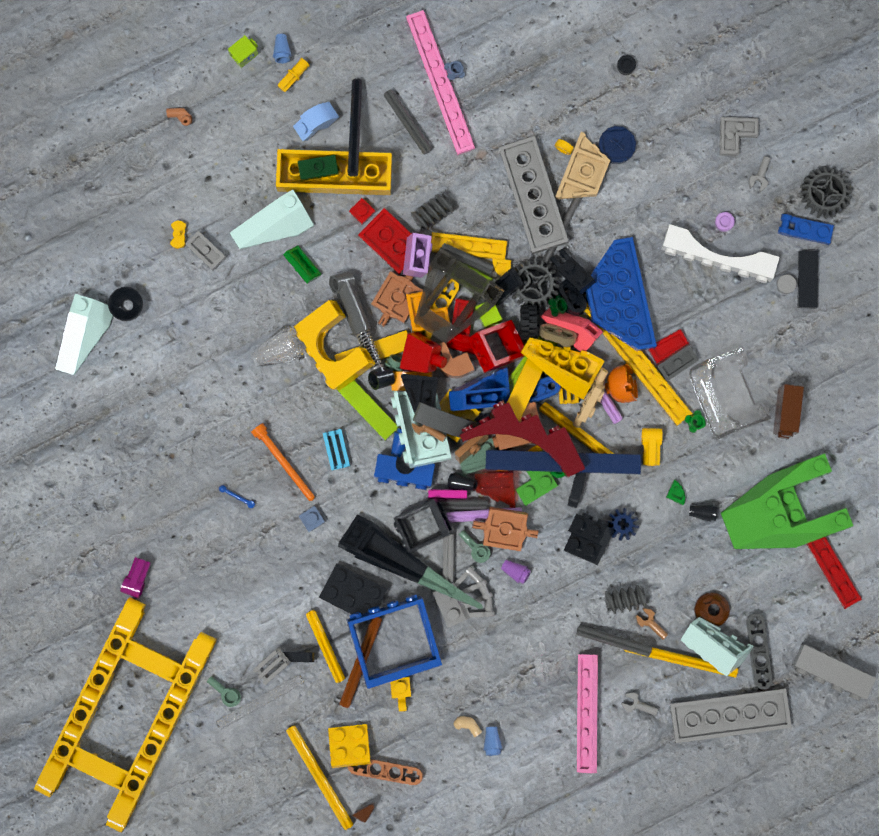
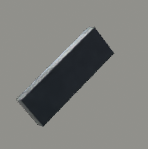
M818 251L798 252L797 308H818Z

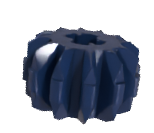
M623 508L622 515L619 509H616V516L612 513L609 514L613 521H606L609 525H612L609 528L615 531L611 537L615 538L619 534V541H622L623 535L626 540H629V533L633 536L636 535L632 528H639V525L633 524V522L638 520V517L631 519L630 517L634 512L631 511L626 515V508ZM621 519H623L624 523L627 524V527H624V530H622L621 526L618 525V522H621Z

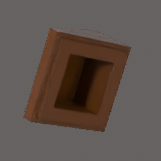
M373 802L353 813L352 816L365 823L375 804Z

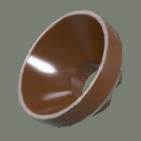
M711 592L703 594L698 598L695 603L694 613L696 619L701 617L719 627L728 619L730 608L727 600L722 595ZM711 604H716L719 607V613L716 616H712L708 612V607Z

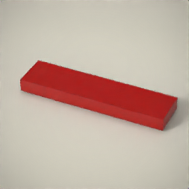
M826 537L807 543L806 545L843 608L846 609L862 600Z

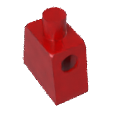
M408 333L400 369L430 373L434 372L437 367L444 368L447 358L440 356V344L421 333Z

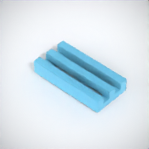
M338 429L323 433L331 471L350 467L342 430ZM337 434H339L345 464L341 463L335 438ZM329 436H331L334 451L338 463L337 466H334L331 449L328 441Z

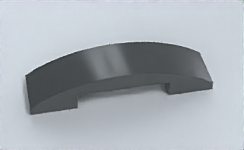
M419 402L413 417L415 422L459 438V435L463 433L462 429L470 425L473 428L480 425L479 422L453 415Z

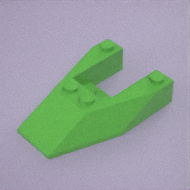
M825 454L768 475L721 513L734 549L797 548L853 527L847 508L807 522L795 492V486L832 472Z

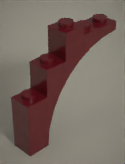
M504 401L493 405L494 409L491 410L493 419H490L488 416L479 421L480 425L474 428L470 425L462 429L463 433L459 435L462 442L490 434L511 435L523 438L547 452L558 463L566 477H570L585 469L565 427L560 428L558 425L548 430L550 434L547 435L537 414L532 416L531 413L521 417L522 422L519 423L509 402L505 404Z

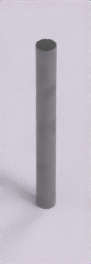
M573 198L562 220L565 230L582 198ZM557 247L546 251L542 259L546 265L549 264L550 258Z

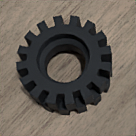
M536 305L520 306L521 340L537 339Z

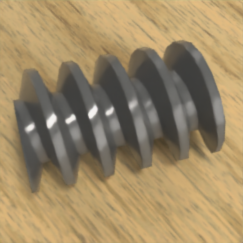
M443 193L442 196L439 194L435 195L436 201L429 199L430 205L424 203V210L418 207V214L411 212L412 218L421 230L422 227L429 230L428 223L434 226L435 218L442 221L440 215L442 214L447 217L446 210L454 212L451 203Z
M639 585L635 586V591L631 586L628 587L627 593L624 588L620 589L619 594L616 589H613L612 595L609 591H605L604 596L608 614L609 610L616 614L617 608L620 609L621 613H624V607H627L629 612H631L633 605L636 610H639L640 604L643 605L644 609H647L645 592L643 588L641 590Z

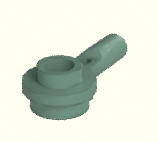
M465 530L458 534L472 549L471 555L474 561L484 563L489 559L490 549L488 546L477 544Z
M212 676L207 680V683L221 694L224 705L235 707L240 703L241 694L237 689L225 688Z

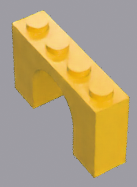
M328 300L296 324L294 328L297 331L298 339L306 345V352L316 361V368L326 377V384L333 390H341L376 363L367 349L358 347L340 361L335 362L327 356L324 349V338L333 326L346 317L337 301Z

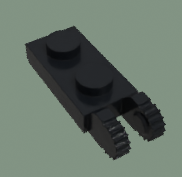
M563 249L558 251L565 260L562 265L554 256L550 258L551 263L557 268L558 272L580 294L596 283L595 279Z

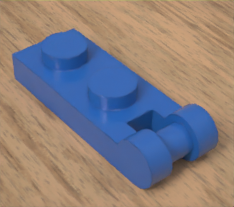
M788 214L781 215L780 221H782V224L778 229V234L826 245L830 244L834 225L797 218ZM789 223L794 224L793 230L789 229Z

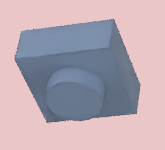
M315 506L299 515L309 533L325 523Z

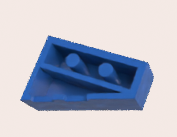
M497 368L486 372L449 391L450 410L488 408L501 401H504L506 404L510 396L508 368Z

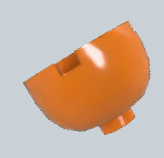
M629 364L620 365L610 371L607 383H605L606 393L611 394L612 398L620 403L634 402L638 398L636 379L633 380L630 375L633 374V371Z

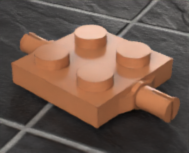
M391 271L371 303L372 306L383 313L378 322L382 327H385L389 318L396 319L403 324L409 317L406 294L423 292L422 289L413 284V276L406 275L402 277Z
M489 507L488 517L485 522L473 520L472 528L484 531V546L521 551L522 543L526 537L536 539L538 537V530L527 529L528 513Z

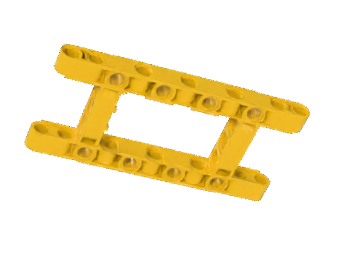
M131 597L126 601L34 787L35 791L50 798L55 789L58 790L70 765L119 789L120 791L107 815L106 826L120 833L124 831L217 641L216 638L200 632L198 637L193 640L181 664L132 640L145 614L143 611L146 604ZM115 639H119L122 643L121 648L118 650L113 647ZM122 658L172 682L129 771L116 766L114 762H108L98 757L96 753L92 754L81 749L79 743L98 709L97 705L102 695L106 693L115 675L114 670L119 660ZM186 672L192 678L188 684L182 680V676ZM98 674L104 677V682L101 685L97 684L95 680ZM167 708H171L174 711L172 719H168L165 716ZM81 709L86 712L85 720H81L78 717V712ZM149 744H154L156 746L157 750L155 754H150L148 752L147 748ZM63 745L69 749L67 756L62 755L60 751ZM133 779L139 783L137 790H133L130 787V782Z

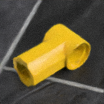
M642 428L641 441L643 445V465L660 466L662 428Z

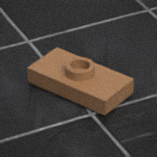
M488 435L469 439L455 451L456 460L461 464L471 454L475 455L480 450V446L489 439Z

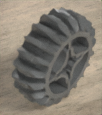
M824 167L822 172L820 169H816L815 174L810 172L808 174L809 178H804L805 184L800 186L804 191H801L799 195L804 197L801 203L807 202L804 208L808 209L810 207L812 209L810 211L811 215L817 212V218H820L822 213L825 219L829 217V214L833 218L836 216V212L841 214L843 212L842 208H847L846 202L851 200L847 195H850L852 191L846 189L850 186V183H844L847 178L845 176L842 179L839 177L841 171L834 174V168H831L828 172L827 168ZM817 180H826L823 186H812ZM832 183L837 186L839 191L834 190ZM826 188V194L828 195L824 199L825 196L823 190ZM812 195L818 198V203L813 199ZM828 200H839L836 205L825 207Z
M528 259L526 260L527 266L522 262L519 263L521 270L515 267L519 277L523 274L525 275L527 284L521 290L518 288L515 294H513L512 299L519 298L517 305L524 302V305H537L538 310H541V303L548 307L547 300L553 298L551 295H558V292L554 289H559L560 285L554 282L559 281V277H552L556 274V270L549 272L550 264L546 268L543 267L545 261L542 260L541 264L537 265V259H534L533 264ZM529 271H539L544 275L536 277ZM548 280L550 288L544 296L541 285ZM531 281L538 283L536 289L530 287ZM534 293L539 299H530L524 296V294Z

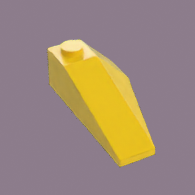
M534 338L528 339L521 352L566 391L583 400L604 363V360L587 351L581 350V352L570 350V347H556L550 342Z

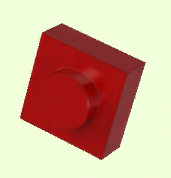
M361 198L349 210V213L363 225L376 211Z

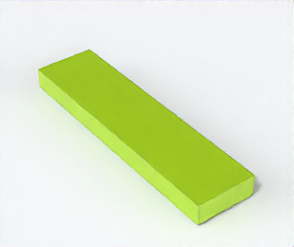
M352 381L343 389L337 390L385 441L399 428L355 381Z

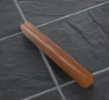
M381 617L373 618L361 644L365 663L381 625ZM358 658L355 660L339 703L340 706L345 708L350 707L362 675Z

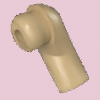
M460 716L453 723L454 727L458 730L461 728L469 729L474 737L482 733L475 720L471 717Z

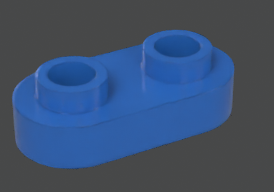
M550 376L538 381L534 389L538 393L537 396H531L529 402L537 403L555 396L560 392L561 386ZM550 383L555 384L553 390H550L548 387Z

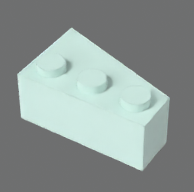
M698 617L689 625L681 641L689 649L699 654L704 661L713 665L718 672L728 676L745 661L754 646L749 643L745 646L736 641V636L731 635L729 637L720 632L721 628Z

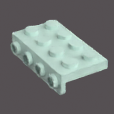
M393 391L394 397H391L393 408H397L398 415H395L397 427L401 426L402 433H399L401 445L405 444L406 451L403 452L405 463H409L410 468L451 460L447 437L442 442L427 432H423L420 435L416 434L412 428V423L419 427L423 426V424L413 421L415 414L406 391L399 393ZM436 395L435 408L441 410L438 395Z

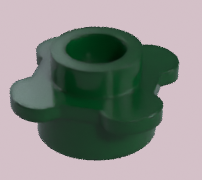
M561 296L549 299L548 304L550 305L552 316L557 317L558 314L565 313L567 310L565 299Z

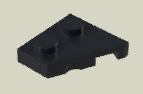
M401 374V379L414 414L419 402L435 407L438 377Z

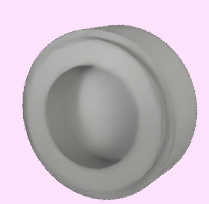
M783 275L777 280L776 287L780 293L790 294L796 288V280L791 275Z

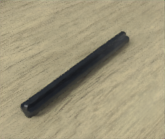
M361 79L352 80L348 176L350 177L358 176L362 100Z

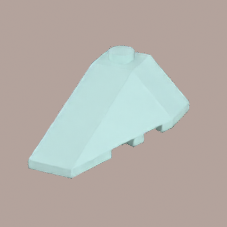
M291 190L231 231L230 234L239 249L270 241L298 236L312 228L314 224L294 190Z
M75 294L69 311L56 370L75 375L90 351L97 345L101 336L110 327L113 315L110 313L107 304Z

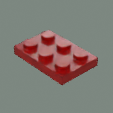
M384 208L358 234V237L399 275L403 272L407 237L412 233Z

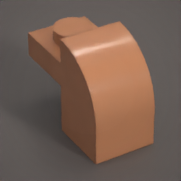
M445 341L440 343V356L447 358L446 366L444 368L439 367L444 375L458 379L475 372L467 352L452 358Z

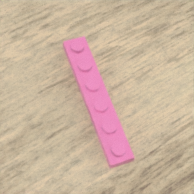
M578 654L577 772L597 773L598 655Z

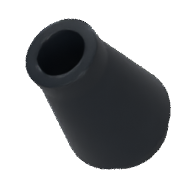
M459 472L449 475L448 487L452 488V490L475 491L477 489V480Z
M713 503L690 505L689 516L708 522L716 521L718 506L713 505Z

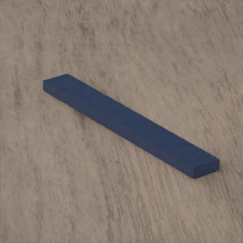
M486 450V470L563 472L558 463L547 452ZM578 453L585 467L584 470L578 473L641 475V455Z

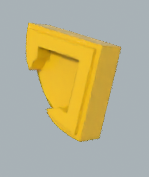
M492 259L494 270L500 277L511 268V260Z

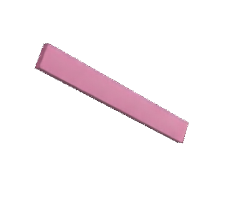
M422 10L406 16L408 25L457 155L474 150V143L451 82L447 78L448 74L444 69V63L425 12Z

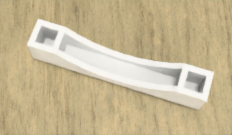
M670 224L661 248L668 255L676 256L678 254L688 261L698 260L701 261L702 265L712 267V265L718 266L724 272L735 271L741 277H755L756 281L761 283L773 280L779 261L778 256L764 252L745 257L719 255L703 247L687 229Z

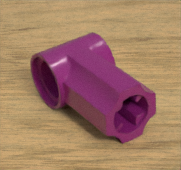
M135 557L129 574L122 583L120 592L139 599L143 592L144 581L151 563Z

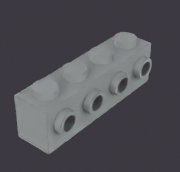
M801 644L792 666L796 667V672L804 676L807 673L813 675V680L821 684L825 682L832 684L831 688L842 693L843 690L849 692V697L860 701V699L867 700L876 680L875 677L804 644Z

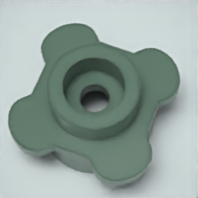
M391 354L386 358L385 365L393 371H402L403 369H400L402 357Z

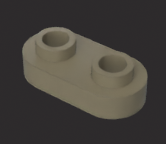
M549 323L540 326L539 335L546 341H553L564 347H570L576 343L577 334L572 330Z

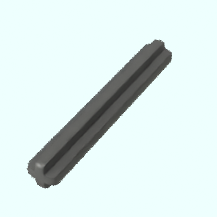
M392 89L384 93L385 99L424 155L429 153L432 147Z
M579 625L576 634L640 655L649 657L652 651V647L582 625Z

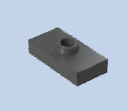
M686 344L657 363L656 366L664 379L669 381L699 361L690 345Z

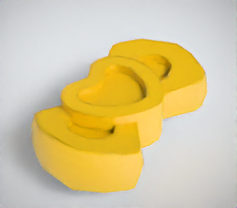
M177 220L171 223V227L174 230V238L170 245L173 248L180 249L186 243L184 235L187 225L183 221Z

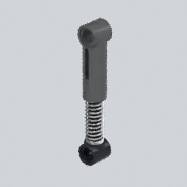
M349 271L330 276V289L334 294H337L353 336L358 338L359 344H361L360 347L366 348L376 363L370 368L371 372L368 375L370 386L372 389L378 390L393 385L395 381L394 373L389 367L382 364L381 358H379L380 355L376 351L377 348H375L376 345H373L375 342H372L373 339H371L372 336L369 333L371 327L354 288V276Z

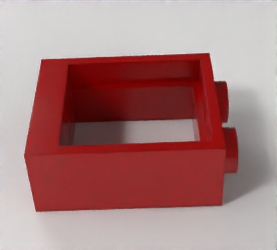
M512 320L478 331L468 338L484 373L516 362L524 357L521 353L524 344ZM498 332L509 355L497 361L484 337Z

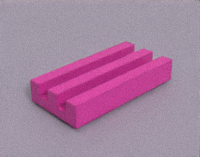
M428 490V499H467V491Z

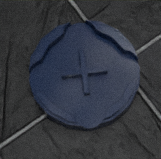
M613 126L602 133L599 138L598 148L602 154L607 156L610 163L621 164L627 162L633 156L636 149V140L634 135L625 127Z

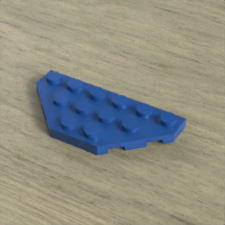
M633 237L614 240L591 274L596 283L586 290L592 321L636 351L656 348V340Z

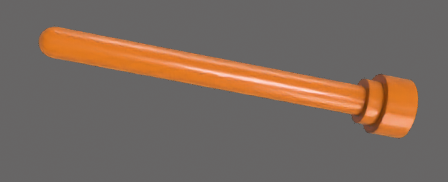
M263 423L258 425L251 431L252 435L264 442L309 501H313L315 498L314 494L269 438L266 431L267 427Z

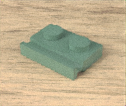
M492 438L483 443L475 455L471 454L460 464L463 475L486 468V450H496Z

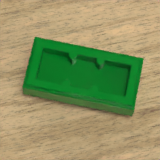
M298 245L283 254L307 284L320 277V271Z

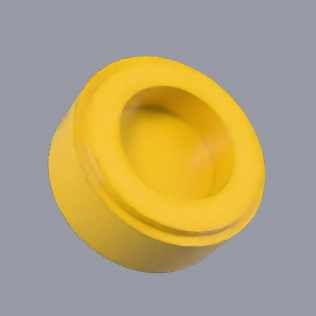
M558 139L554 145L558 151L566 155H571L574 150L571 144L562 139Z

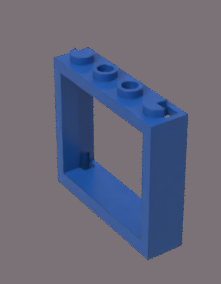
M416 594L406 597L405 601H391L387 603L386 607H372L368 609L369 612L353 613L350 615V618L346 619L367 689L442 665L421 596L417 597ZM417 605L432 656L369 676L354 624Z

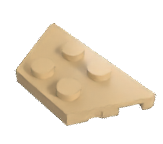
M583 132L580 133L555 196L557 200L596 197L610 163L607 156L602 154L599 148L592 144Z

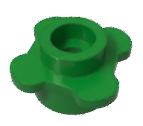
M696 410L694 414L685 417V422L688 423L689 431L692 433L706 426V421L701 411Z

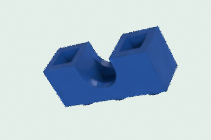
M378 454L374 478L378 479L377 482L389 484V481L397 482V486L408 487V484L416 485L415 489L427 490V487L431 488L435 469L434 463L415 467L411 473L402 474L396 468L397 457Z

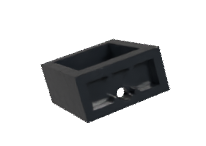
M439 498L428 501L394 517V527L398 533L400 532L403 539L401 540L402 545L409 553L454 534V530ZM430 508L441 534L416 545L405 519Z

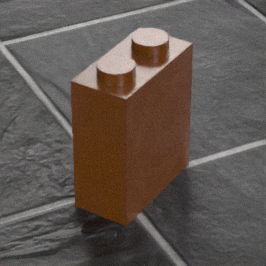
M784 384L778 389L773 434L778 435V438L789 439L799 433L804 391L802 386Z

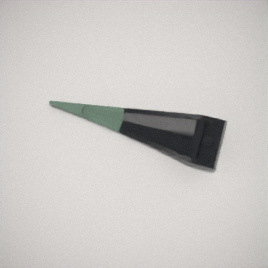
M358 514L338 543L339 548L355 555L357 559L478 609L483 608L482 604L455 587L405 550L404 547L374 522Z

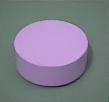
M728 212L720 213L715 219L716 228L721 232L731 230L735 222L734 217Z

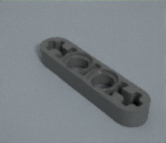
M751 614L746 619L748 643L754 646L753 638L756 636H760L763 639L761 647L754 646L750 651L753 681L757 688L768 689L772 684V673L765 620L760 614ZM754 617L760 620V624H757V630L762 629V633L751 634V631H755V626L750 623V621L754 620ZM759 655H762L766 660L765 665L762 667L757 666L755 663V659ZM767 668V672H763V676L768 679V682H765V686H762V683H758V679H761V672L756 673V669L764 670Z

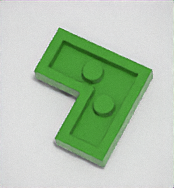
M526 471L531 480L515 489L523 504L527 506L558 487L550 472Z

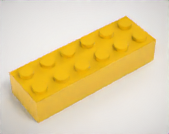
M277 149L276 189L278 192L294 190V192L391 195L392 153L359 152L358 176L350 177L348 176L349 152ZM331 155L336 156L339 175L301 181L297 161Z

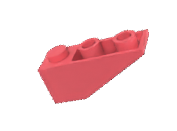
M549 308L541 315V318L546 323L574 331L577 334V338L573 346L580 352L581 350L587 351L603 333L589 319L566 312L554 317Z

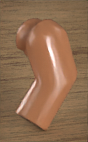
M167 108V118L177 117L184 126L192 123V116L186 109Z

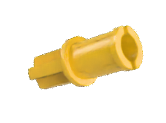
M300 58L291 70L288 69V73L278 83L279 89L286 92L296 80L299 81V77L310 66L308 62Z

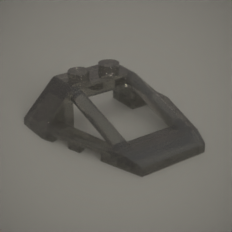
M440 248L430 263L414 322L447 344L492 309L505 290L459 261L443 248ZM440 270L445 275L429 296L437 272ZM451 279L474 293L453 325L430 310ZM480 298L485 300L486 302L466 320Z

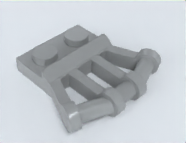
M472 565L452 584L458 588L467 576H470L477 584L461 591L467 594L479 588L482 596L474 600L479 603L485 602V612L469 613L467 608L471 607V605L440 592H432L448 628L469 618L495 616V611L493 612L492 607L493 594L489 592L486 586L488 584L487 581L474 571L475 568Z

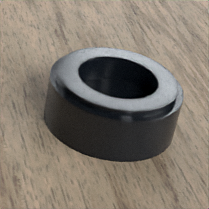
M630 55L620 57L617 63L618 71L623 75L632 74L636 68L635 59Z

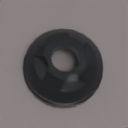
M120 287L110 295L108 308L116 319L126 322L132 321L141 314L143 299L134 288ZM125 301L133 303V308L130 311L122 309V304Z

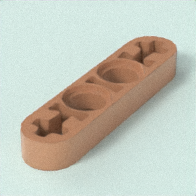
M370 759L371 764L367 766V773H363L364 768H358L355 771L353 766H348V770L355 775L408 785H418L423 778L422 771L417 767ZM374 763L381 766V772L377 775L372 774L370 771V766ZM392 767L400 769V776L398 778H392L389 775V770ZM403 768L408 769L406 771V773L412 774L413 771H417V775H419L420 778L416 779L415 782H412L411 777L405 776L406 780H401L403 777Z

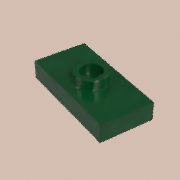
M335 155L297 161L301 181L339 175Z

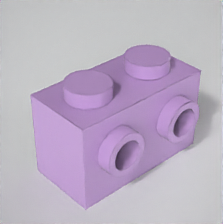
M412 233L407 237L403 275L422 278L429 272L432 236Z

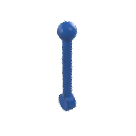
M224 485L219 487L221 493L225 492L247 504L249 508L255 507L254 501L242 498L226 489Z

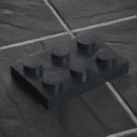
M336 563L319 598L350 614L357 612L364 614L369 612L368 609L372 607H380L388 589ZM373 619L367 620L365 622L371 624Z

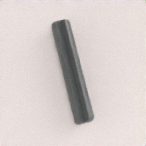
M446 243L440 249L441 254L487 275H490L493 271V264Z
M440 499L444 510L487 509L486 499Z

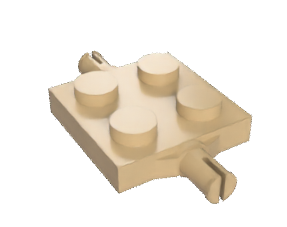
M601 368L599 375L596 376L580 407V411L577 412V416L572 423L573 426L579 428L581 423H585L588 417L592 418L596 410L597 401L600 402L604 395L606 386L604 385V380L609 373L608 370Z

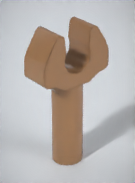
M412 423V428L418 435L427 432L442 442L447 437L436 429L425 425L419 427Z
M643 608V611L648 615V619L644 621L640 616L636 615L638 625L640 627L649 626L664 640L668 634L654 621L653 616L655 613L650 609Z

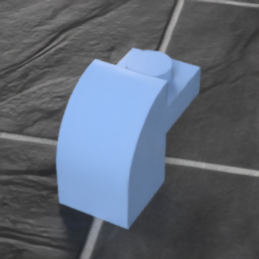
M330 102L321 103L300 116L301 119L293 127L304 142L309 140L318 130L328 128L339 116Z

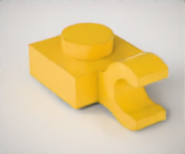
M410 677L390 682L392 699L398 698L399 712L407 711L406 697H411Z

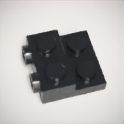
M583 512L582 515L576 514L568 530L571 532V535L563 551L598 566L614 530L609 528V523L604 520L598 519L596 522L587 513Z

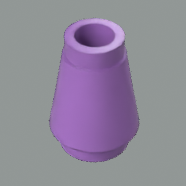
M507 559L501 567V570L518 584H525L531 573L527 566Z

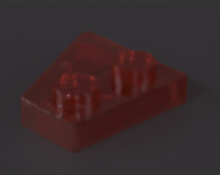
M514 471L475 472V480L478 481L477 493L489 496L497 502L502 501L510 505L509 507L516 508Z

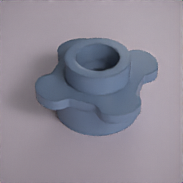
M453 61L444 65L449 80L465 76L464 68L460 61Z

